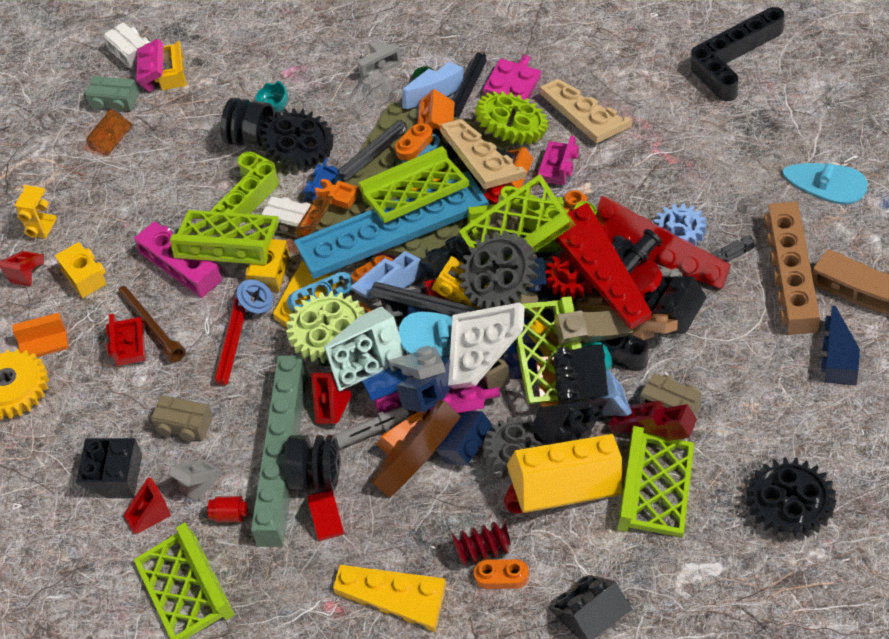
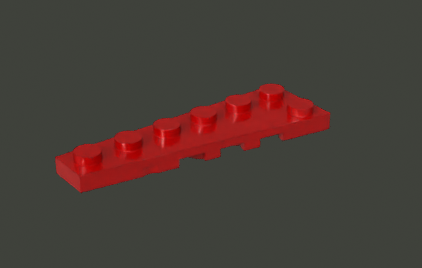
M606 196L600 197L595 216L611 243L615 242L612 238L621 235L631 240L633 244H636L644 235L643 231L650 229L660 237L662 245L660 247L656 246L648 255V260L672 270L676 268L684 276H694L698 281L718 288H724L731 264L674 235L671 231L652 223L649 219L630 211V209Z
M585 203L568 212L567 214L571 217L575 226L555 239L556 242L630 330L652 318L650 308L590 205Z

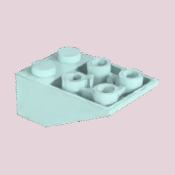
M382 306L359 316L324 346L339 391L390 368L388 360L405 355L394 316Z

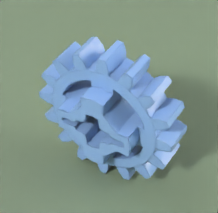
M682 203L679 208L672 204V209L670 210L664 207L663 213L658 212L657 219L654 220V224L663 228L666 225L665 229L693 243L695 246H697V240L703 241V234H706V218L702 217V211L694 212V206L685 208V203Z

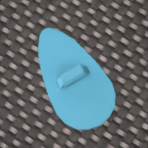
M803 163L787 166L783 169V176L795 187L835 204L847 205L856 203L867 193L868 182L865 176L860 171L851 167L832 165L830 163Z
M416 312L409 314L402 320L398 327L401 346L408 354L415 353L417 349L424 346H436L441 358L450 354L452 316L433 312Z

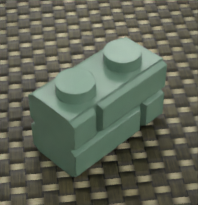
M100 76L92 77L90 85L85 92L91 108L96 110L112 109L117 112L132 111L139 96L135 80Z

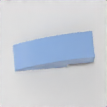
M448 62L438 71L426 70L402 89V108L419 107V101L433 89L445 96L458 90L463 80L464 68Z
M406 251L393 261L384 258L350 286L351 290L370 299L378 298L371 295V288L374 282L405 288L425 274L420 263L421 259Z

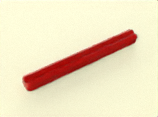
M236 297L214 377L215 384L218 386H226L229 382L246 314L245 308L238 306L239 300Z

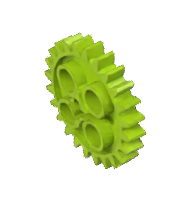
M495 91L492 92V95L486 93L485 96H481L480 100H478L475 108L476 121L481 122L480 127H487V133L493 132V137L501 136L502 141L509 139L511 144H514L515 141H518L520 145H523L524 141L531 145L532 141L537 143L539 139H543L549 122L546 120L547 115L541 114L543 109L536 108V103L530 104L528 98L523 100L521 95L515 97L512 92L509 95H506L503 91L500 92V95ZM512 109H516L511 127H508L507 122Z

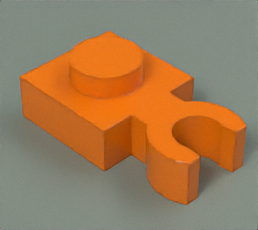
M327 179L321 180V185L324 189L315 188L318 198H327L329 204L348 210L360 194L359 187L341 181L333 185Z

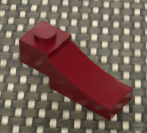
M654 401L630 406L632 413L628 416L613 415L608 427L613 434L632 432L633 426L644 428L643 433L665 437L667 441L690 438L697 418L688 404L665 408L661 401Z

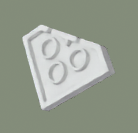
M521 303L452 316L448 386L450 388L459 389L476 386L520 335L524 327V306Z

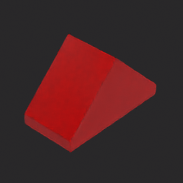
M332 372L311 373L315 423H338L352 396L351 392L347 388L341 391L338 390Z
M147 478L123 516L133 533L139 534L170 517L171 514L152 478Z
M325 490L307 495L318 540L323 541L345 535L334 491Z

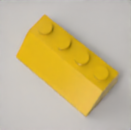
M613 434L515 450L507 463L522 513L620 496L622 494V457Z

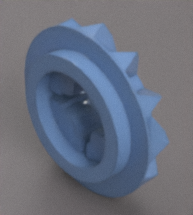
M250 279L243 281L238 286L235 297L239 300L238 306L245 308V313L250 311L253 312L254 316L259 313L264 315L272 307L273 295L264 283ZM257 293L256 301L252 302L250 300L251 296Z

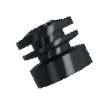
M230 98L226 102L221 117L220 130L223 142L229 145L235 144L236 146H243L245 144L248 148L261 150V128H263L264 122H268L269 116L275 118L273 106L267 102H250L248 99Z
M290 435L285 451V476L288 489L308 490L313 478L317 490H322L324 484L327 490H335L341 468V456L337 437L335 435H328L324 440L322 435H317L312 447L308 435Z

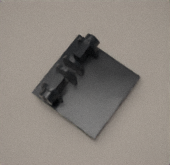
M603 344L567 350V347L557 348V352L553 353L559 404L609 395Z

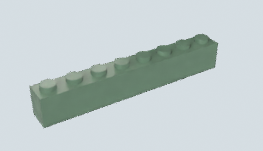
M278 356L251 528L257 547H283L291 495V490L288 489L285 476V451L288 437L290 435H299L308 374L302 356Z

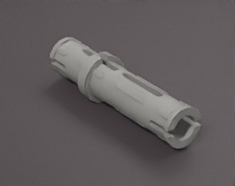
M401 406L386 413L380 412L375 418L333 435L337 437L339 449H342V447L363 440L383 430L387 432L391 427L409 418L410 415L408 410L403 409ZM391 417H395V419L391 421H388L376 427L374 426L379 422H382ZM367 427H370V429L367 430V431H364V432H362V433H360V434H357V435H355V436H353V437H349V435H351V434H353V433H355V432H358V431L363 430V429H365V428H367Z

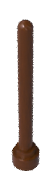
M120 286L118 289L120 295L135 313L142 318L145 325L164 346L166 358L171 363L182 360L186 350L181 343L171 340L126 286Z

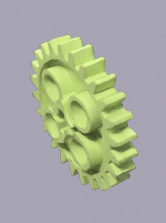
M330 291L328 297H325L323 292H320L317 299L311 295L310 302L302 300L303 307L295 306L296 314H289L290 321L286 323L288 328L286 330L291 347L295 349V353L301 352L303 359L310 355L312 362L319 357L321 362L324 363L327 358L324 346L359 316L365 314L364 308L360 307L358 300L353 302L352 296L344 299L342 292L337 297H334L333 291Z

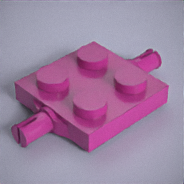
M526 54L522 55L519 63L500 58L483 88V95H486V93L492 95L493 91L500 95V92L503 91L506 95L512 92L515 97L521 95L523 100L530 99L541 78V70L527 66L531 58L529 55L526 56Z
M478 382L476 386L459 389L451 388L443 400L457 413L483 409L485 400L500 398L499 387L483 390Z

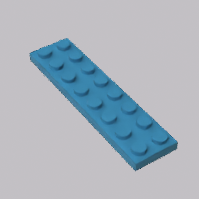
M465 172L463 175L469 180L470 186L384 223L374 209L294 240L312 278L315 279L468 217V207L489 205L470 173ZM449 180L448 183H456L459 180ZM428 189L427 192L433 193L438 189ZM407 198L406 202H412L416 199ZM386 207L384 212L387 213L395 208Z

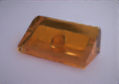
M110 109L86 138L90 150L108 156L133 126L132 123L116 111Z
M333 196L320 197L313 200L294 231L299 238L314 232L332 203Z

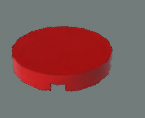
M647 260L644 263L641 262L630 274L643 298L645 297L644 294L648 291L652 293L656 290L663 276L658 264L651 260Z

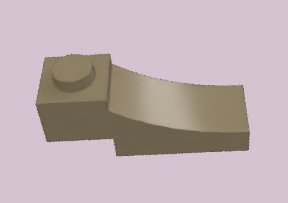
M581 310L558 314L554 320L560 345L581 341L582 344L630 336L633 333V329L630 330L614 310L602 312H583Z

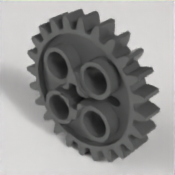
M494 231L493 238L485 234V242L482 243L477 239L478 247L476 249L469 247L472 254L470 256H463L467 260V264L460 265V268L465 273L460 274L459 278L464 281L460 284V287L466 290L464 295L470 299V302L481 309L513 304L512 301L514 300L521 303L520 295L528 296L526 288L535 286L530 282L531 278L538 277L532 271L539 267L534 262L537 255L532 252L533 247L514 232L510 235L507 231H503L502 235H500L497 231Z
M518 415L517 421H514L509 416L506 423L499 420L498 426L492 425L491 430L486 433L483 444V457L487 458L486 465H493V473L501 472L500 479L506 476L510 477L507 463L515 450L546 445L531 428L533 423L531 416H528L527 421H523L520 415Z

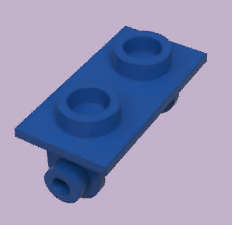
M328 158L325 159L322 166L317 164L312 174V177L315 179L313 182L308 181L303 190V193L306 194L303 203L310 199L314 205L319 206L325 201V198L322 199L316 196L315 188L324 189L321 185L322 179H327L333 184L338 177V169L335 166L329 167L326 165Z

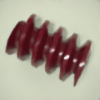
M504 519L501 521V528H499L496 522H492L491 531L485 525H481L480 534H478L474 527L471 528L470 537L462 530L460 531L459 540L451 533L457 558L464 566L467 565V558L469 556L474 563H477L478 554H481L485 560H488V552L491 551L495 557H498L499 548H502L505 554H509L511 543Z

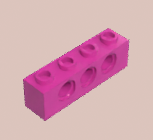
M154 221L134 237L141 255L200 298H203L222 281L219 272L220 267L215 261L174 258L170 243L173 233L167 226L164 225L162 227Z

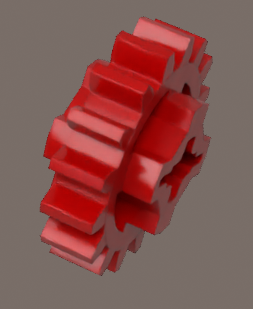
M561 252V258L553 256L552 263H547L545 275L547 287L552 288V294L555 295L560 292L561 298L570 295L572 300H574L575 295L584 298V292L593 293L592 287L594 286L564 252Z

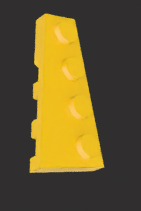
M339 565L333 589L337 595L365 606L369 604L377 607L383 613L395 614L402 617L404 621L412 624L418 623L426 626L427 630L435 632L446 588L445 578Z

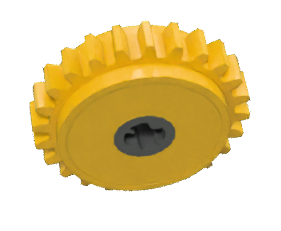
M16 349L14 352L6 350L5 353L0 354V420L4 416L12 419L14 415L22 416L23 412H30L33 405L39 404L38 399L45 397L42 390H48L46 383L49 382L48 372L40 358L37 359L34 353L29 355L27 350L20 353L19 349Z

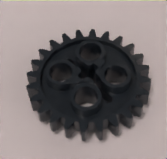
M295 108L292 109V113L284 109L283 115L275 112V118L269 116L268 122L263 123V128H261L260 144H262L261 150L266 151L267 158L273 156V163L281 162L280 167L287 164L289 165V170H292L293 166H297L299 171H301L302 166L310 170L311 164L317 166L319 161L324 162L326 157H330L331 150L333 149L334 135L331 134L332 128L327 127V121L320 122L321 116L314 118L312 111L307 115L304 109L300 113H297Z
M784 457L783 464L780 465L774 459L772 467L763 464L762 472L756 470L755 478L749 479V487H747L746 506H750L749 515H755V524L764 522L763 531L773 528V536H776L780 531L783 532L784 539L788 538L789 533H793L797 540L801 532L808 538L810 537V529L819 533L820 524L823 526L828 525V518L833 517L836 506V490L832 489L833 481H826L827 473L818 474V465L811 469L808 468V460L803 465H800L798 458H795L793 463H789L787 458ZM768 498H773V499H776V500H775V501H770V500H767V499H768ZM790 513H796V514H798V516H792V515H789V514H790Z

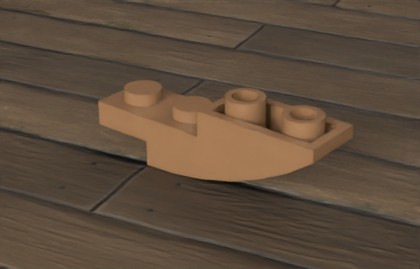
M587 296V300L577 302V307L583 312L613 310L605 300H602V296ZM653 314L650 320L633 328L632 335L646 340L655 337V332L666 334L676 331L678 320L668 319L666 314Z

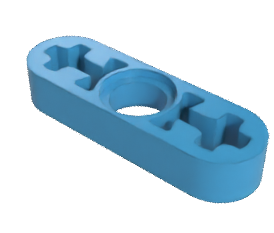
M339 272L298 289L288 296L287 305L291 311L295 312V306L303 307L302 304L297 305L295 303V300L308 295L309 300L307 302H310V296L313 295L317 299L318 297L315 295V288L317 286L325 289V297H328L330 291H333L334 297H337L340 292L344 295L351 291L350 286L353 285L352 277L346 272ZM339 280H344L345 285L343 287L332 290L331 285L339 282Z

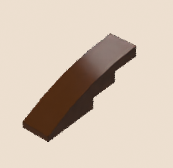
M438 400L426 419L418 420L407 438L397 441L370 482L387 498H390L429 459L461 416L445 400Z

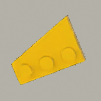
M302 259L273 312L274 319L287 327L286 323L290 321L289 314H296L287 305L288 296L298 289L334 274L327 273L313 279ZM340 280L339 282L331 285L332 290L336 289L341 284ZM317 286L315 288V295L318 298L320 292H323L324 296H326V291L323 287ZM309 296L298 298L295 300V303L297 305L302 304V300H309Z

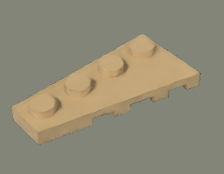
M559 79L540 87V95L595 143H599L632 127L633 120L627 116L622 118L616 115V110L610 107L606 109L598 105V100L582 96L581 91Z
M462 119L441 124L440 132L484 189L526 178L527 170L522 166L516 167L513 164V159L508 155L502 156L496 151L497 147L494 144L482 140L481 134Z

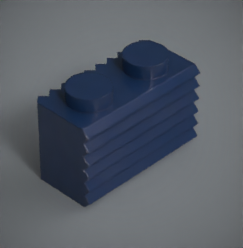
M483 411L458 413L461 417L436 449V452L448 465L461 464L468 466L484 441L487 431H490L493 425Z

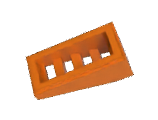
M427 411L423 413L416 412L380 437L376 445L389 455L397 441L405 440L417 421L423 420L427 415Z

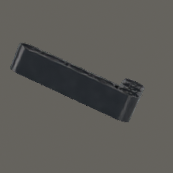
M778 7L768 8L693 47L691 50V71L722 101L735 100L738 96V75L727 63L780 36L784 30V11Z
M549 288L540 302L559 301L561 293L559 292L554 295L552 294V288ZM575 295L574 300H572L573 305L578 299L579 295ZM553 308L543 309L540 313L550 323L555 319ZM630 335L598 341L607 347L612 363L632 371H641L647 367L648 345L645 340Z

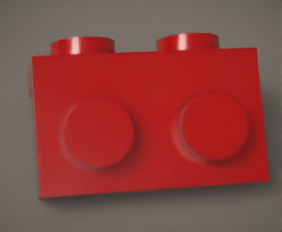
M114 313L109 314V323L106 324V333L108 338H110V343H107L109 357L114 358L117 366L146 361L142 318L136 317L117 321Z

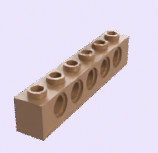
M798 201L769 204L768 214H764L765 229L769 228L770 233H767L768 247H773V251L770 252L771 266H776L774 284L775 286L779 285L780 290H777L778 305H783V310L780 311L781 324L786 325L788 335L818 333L820 315Z

